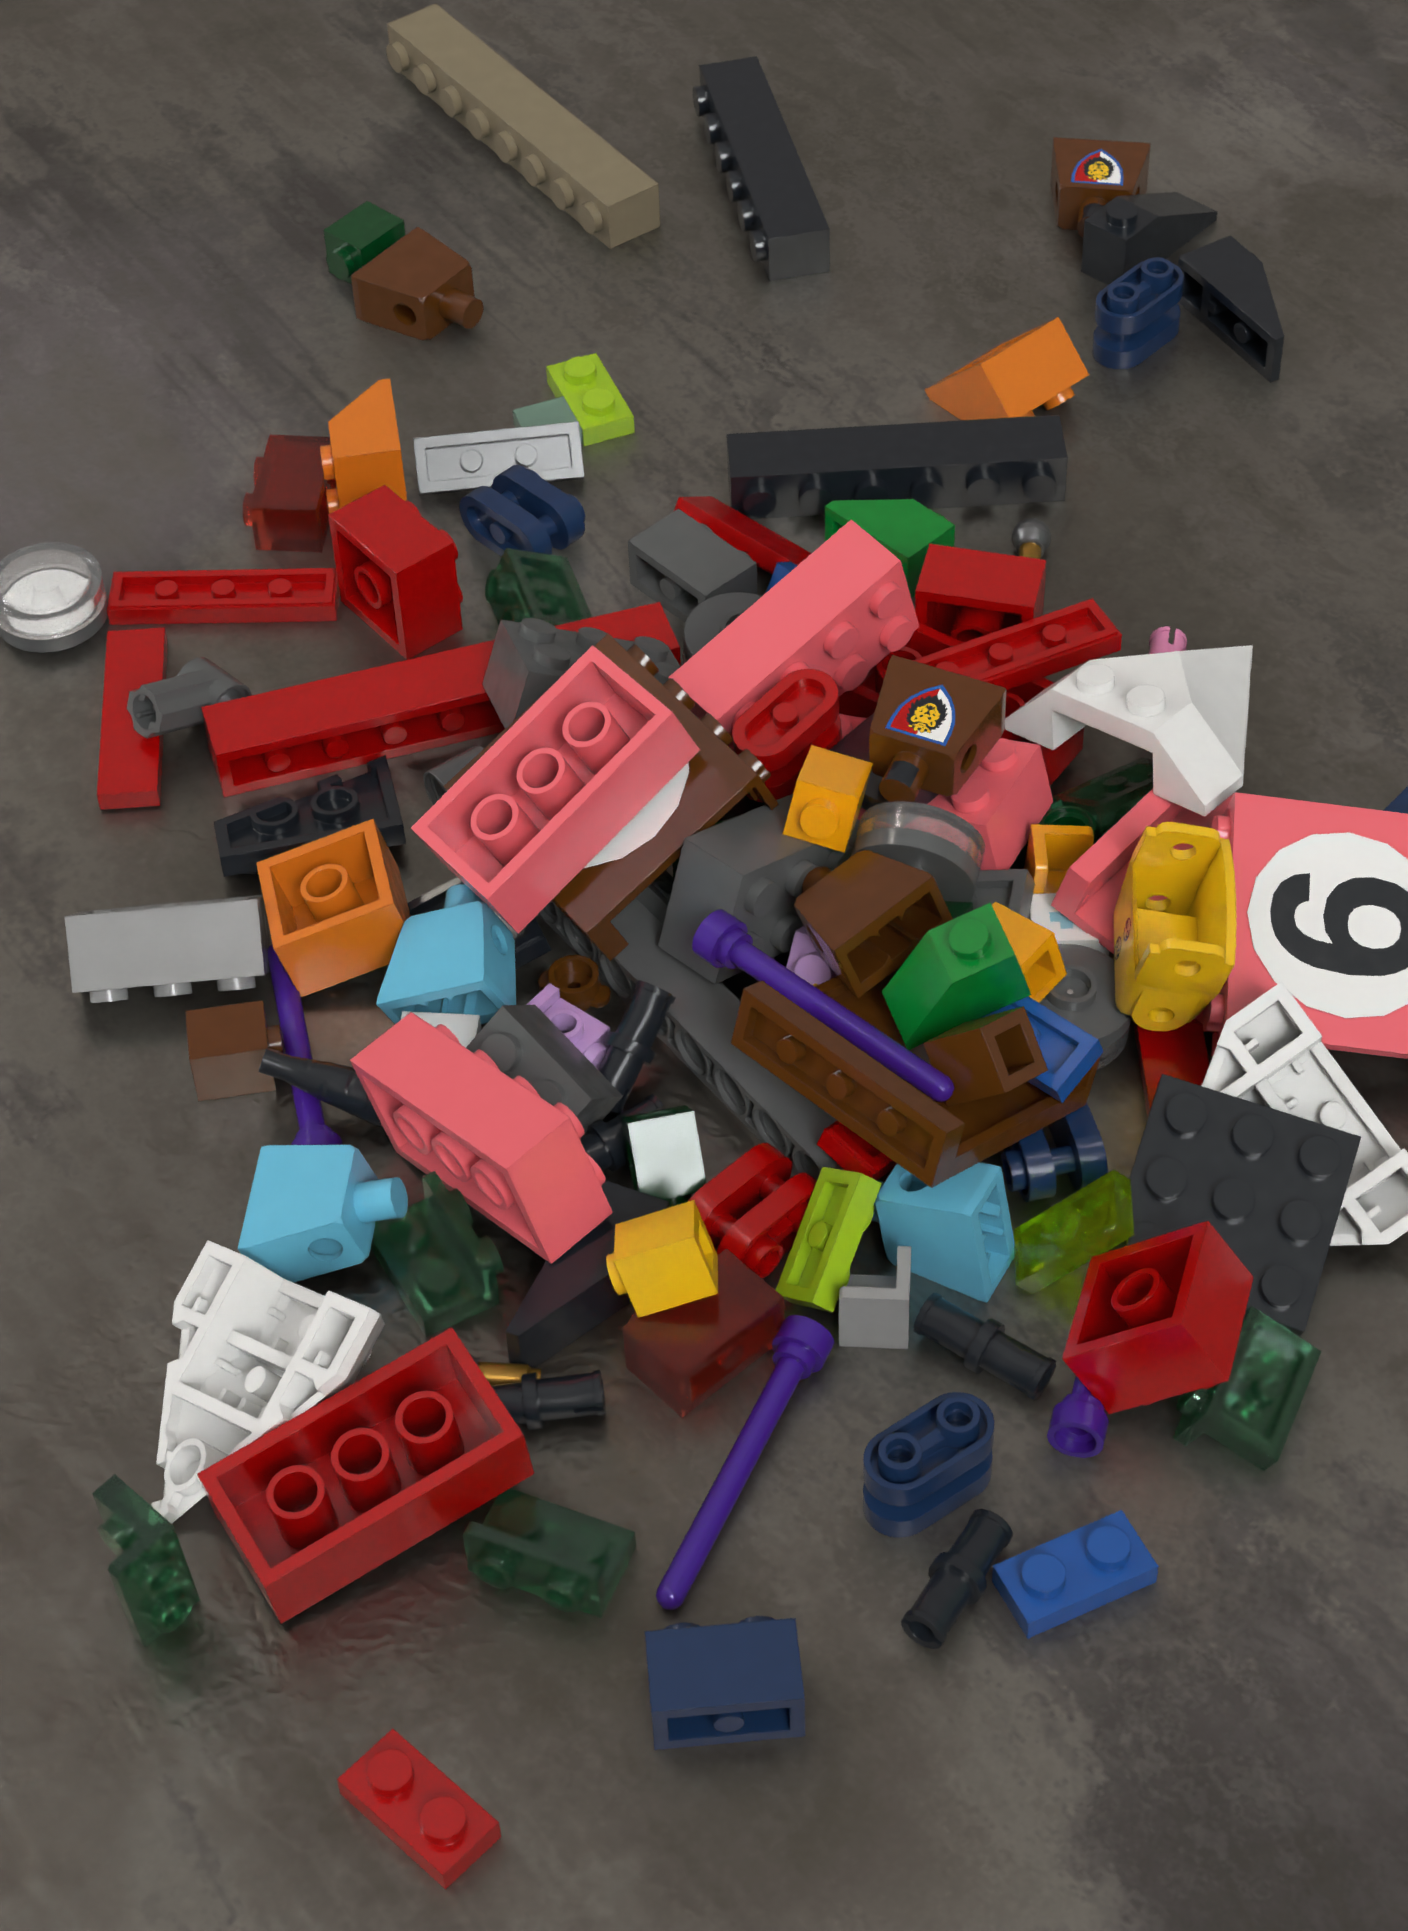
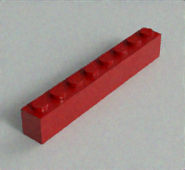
M660 602L555 626L556 629L578 632L582 627L596 628L608 633L613 638L634 641L639 636L651 637L665 643L681 666L680 646ZM495 640L201 707L209 750L223 797L365 765L367 762L385 755L387 759L501 733L505 728L482 685Z

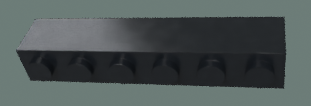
M758 57L699 65L700 86L693 87L695 112L698 117L704 116L706 140L709 145L715 144V158L719 173L726 172L729 199L731 202L738 201V218L741 230L743 232L750 231V249L754 262L762 261L769 282L830 272L829 226Z
M1060 415L727 434L730 506L751 519L825 515V506L831 501L914 499L929 509L1065 501L1068 456Z

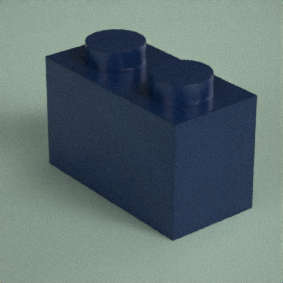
M752 1616L741 1620L739 1623L700 1626L695 1623L683 1622L672 1624L663 1630L645 1631L654 1750L805 1737V1695L796 1618L776 1620L768 1616Z

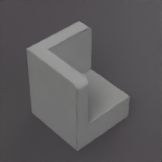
M897 1246L896 1276L850 1274L847 1286L839 1289V1347L908 1349L911 1246Z

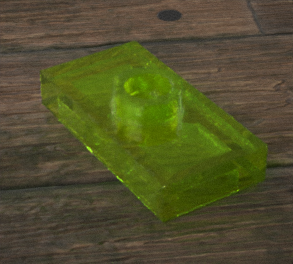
M1113 1169L1015 1228L1016 1285L1034 1294L1091 1260V1257L1102 1254L1134 1236L1131 1180Z

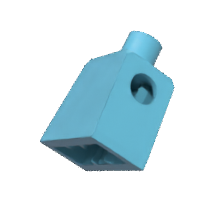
M465 884L451 886L446 892L444 909L410 916L403 923L377 997L376 1005L394 1024L401 1020L402 1011L480 1015L481 1024L488 1023L503 1005H516L515 940L512 932Z
M352 1145L261 1146L238 1250L242 1255L249 1257L293 1283L361 1264L370 1254L376 1221L403 1218L406 1215L408 1197L405 1185L399 1177L379 1180L360 1150Z
M979 1162L931 1188L899 1164H896L885 1182L877 1180L882 1184L874 1203V1215L872 1221L880 1225L887 1259L897 1266V1246H911L912 1273L987 1303L1017 1254L1002 1167Z

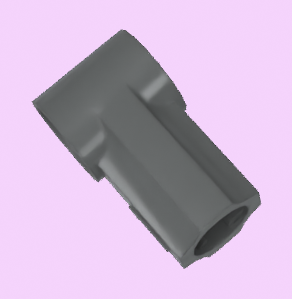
M197 657L182 667L177 676L141 685L140 689L130 691L127 710L132 717L134 730L148 739L203 724L204 719L201 709L203 706L247 697L252 694L246 685L206 657Z

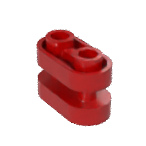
M816 669L794 671L786 675L740 715L733 725L734 752L739 755L746 748L758 758L771 774V777L764 784L776 800L794 793L797 778L811 745L830 750L842 740L839 693L835 680L827 673Z
M760 1143L752 1147L702 1186L689 1199V1201H695L714 1248L718 1247L716 1252L718 1255V1266L740 1283L749 1282L754 1278L763 1279L767 1277L778 1266L782 1256L791 1250L817 1182L808 1173H799L790 1178L792 1173L791 1160L769 1143Z

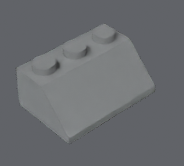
M263 895L81 911L64 916L72 993L89 992L90 1003L129 999L128 988L153 986L154 997L191 994V982L217 980L218 991L255 988V976L266 975L270 972L267 953L269 948V924Z

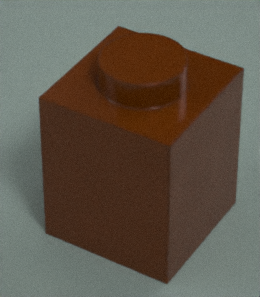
M263 1000L185 1011L189 1061L198 1102L276 1091L275 1077L258 1072L266 1048L285 1053L280 1024L268 1026Z
M1024 1006L966 1021L923 1043L931 1065L947 1075L954 1084L952 1096L945 1101L947 1107L1006 1093L1048 1071Z

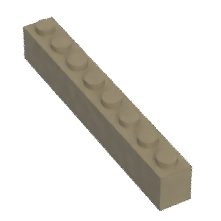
M435 3L387 23L389 45H387L386 53L392 68L415 84L422 94L428 95L440 105L448 116L454 117L470 131L475 139L481 140L497 153L504 163H509L522 174L530 185L536 186L553 200L560 210L566 211L578 221L587 233L593 234L608 248L612 249L660 227L659 184Z

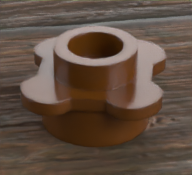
M567 955L557 959L550 966L549 970L544 971L538 979L540 990H543L550 983L559 988L560 998L582 1011L588 1010L591 1006L602 1008L611 999L610 988L602 985L599 980V967L597 963L582 955Z

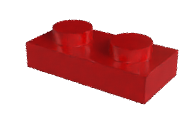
M393 1728L337 1778L340 1794L445 1890L501 1838L499 1822Z

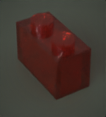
M269 435L264 456L256 457L253 472L254 491L253 493H246L243 502L244 524L246 527H252L256 550L322 553L330 525L326 489L337 488L336 479L324 480L320 446L331 445L330 437Z
M726 1248L718 1255V1294L640 1318L634 1312L628 1323L623 1326L626 1368L683 1418L772 1348V1342L784 1321V1297Z

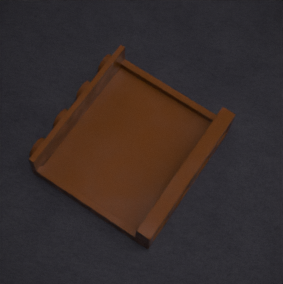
M899 968L859 998L855 997L838 976L815 986L907 1049L882 994L883 989ZM764 981L757 982L743 989L731 1040L733 1046L931 1188L1085 1106L1101 1056L1098 1058L1063 1103L1027 1081L1003 1094L947 1107L945 1101L938 1102L931 1099ZM924 1044L909 1050L931 1065Z

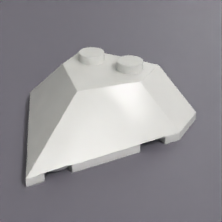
M1253 645L1089 660L1044 689L1005 719V730L1055 750L1086 725L1152 752L1153 794L1202 816H1206L1243 786Z
M1281 981L1226 1020L1201 1086L1361 1136L1330 1246L1389 1245L1408 1231V1152L1405 1148L1401 1150L1322 1043L1320 1032Z
M207 1240L174 1301L172 1325L181 1329L179 1357L167 1363L156 1465L165 1469V1485L163 1499L152 1503L149 1529L160 1534L206 1496L197 1473L352 1385L362 1367L368 1361L372 1348L385 1326L381 1314L370 1307L329 1290L324 1296L280 1277L249 1257Z

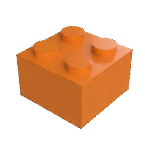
M374 819L256 863L273 949L294 986L299 991L301 998L389 965L403 923L410 917V911L399 867Z

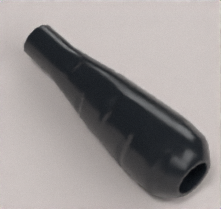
M266 1048L258 1072L283 1080L320 1101L373 1125L383 1127L353 1067L333 1062L295 1057Z

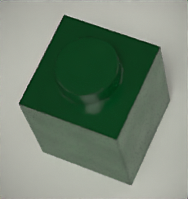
M366 201L325 228L323 231L329 272L337 278L352 284L351 275L406 235L404 220Z

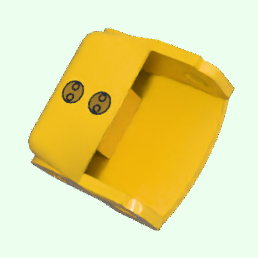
M1163 822L1157 827L1146 826L1132 854L1113 915L1115 1003L1121 1013L1131 1015L1135 1024L1141 1028L1151 1031H1170L1190 1023L1220 993L1235 966L1237 917L1234 863L1229 839L1220 838V833L1216 829L1178 822ZM1177 844H1190L1194 846L1188 850L1173 848ZM1153 896H1164V897H1167V898L1164 899V900H1151V899H1149L1150 897H1153Z

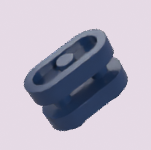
M1149 258L1135 265L1098 293L1095 305V322L1098 326L1093 334L1092 354L1099 364L1111 369L1135 367L1176 337L1179 332L1181 313L1177 303L1182 298L1184 274L1177 265L1164 258Z
M513 465L493 479L492 488L480 486L461 498L459 503L461 518L470 534L481 544L524 571H531L548 560L552 555V547L559 550L565 549L583 537L585 533V512L581 503L573 495L564 493L541 478L535 471L521 465Z
M1088 1103L1048 1125L1057 1148H1049L1043 1130L1040 1129L1003 1149L1001 1154V1166L1005 1183L1010 1192L1019 1190L1025 1202L1054 1197L1056 1193V1175L1067 1173L1073 1187L1077 1191L1105 1186L1108 1181V1164L1103 1140Z
M964 1392L946 1393L931 1400L870 1440L865 1448L863 1457V1512L867 1522L876 1531L895 1538L916 1535L985 1490L992 1474V1447L995 1424L994 1416L989 1406L972 1394Z

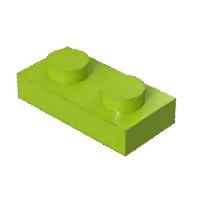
M597 353L573 357L567 361L546 366L547 384L556 398L564 396L577 421H579L582 428L583 446L635 433L634 415Z
M822 1167L774 1295L793 1304L833 1313L839 1298V1289L847 1286L849 1282L850 1266L863 1232L872 1221L874 1203L880 1190L881 1182L859 1172Z

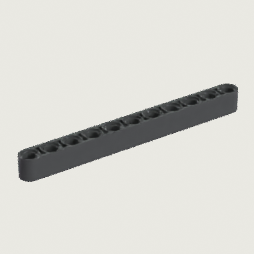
M475 745L424 773L423 782L425 790L433 805L447 792L443 786L484 749L482 746ZM635 898L610 921L629 943L611 962L552 901L543 908L538 915L577 955L588 957L597 963L599 977L627 1006L636 989L635 985L638 980L657 986L676 997L665 1016L657 1036L762 1143L771 1144L791 1160L792 1174L794 1176L799 1173H808L818 1180L822 1167L844 1170L817 1145L824 1129L837 1120L731 1044L741 1001L722 982L712 983L658 947L663 924L638 899Z

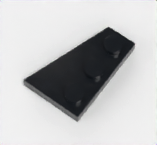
M386 755L367 762L368 773L342 782V779L336 774L318 781V792L293 801L290 798L279 796L214 821L223 876L257 874V862L370 819H374L388 847L406 844L403 821Z

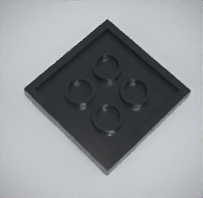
M1162 1074L1106 1252L1209 1221L1254 1277L1244 1318L1301 1336L1307 1326L1361 1136Z

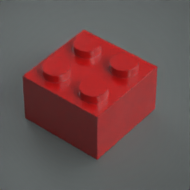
M383 485L328 514L341 602L406 660L463 629L460 604L463 602V594L457 581L455 561L458 559V550L455 542L445 530H438L421 516L419 510L411 501H404L390 488Z
M929 544L915 590V613L919 623L955 639L967 642L1042 616L1044 611L1047 560Z
M1209 1221L1093 1256L1089 1263L1062 1360L1090 1393L1103 1404L1108 1414L1141 1405H1150L1159 1400L1199 1389H1208L1217 1384L1228 1382L1254 1277Z

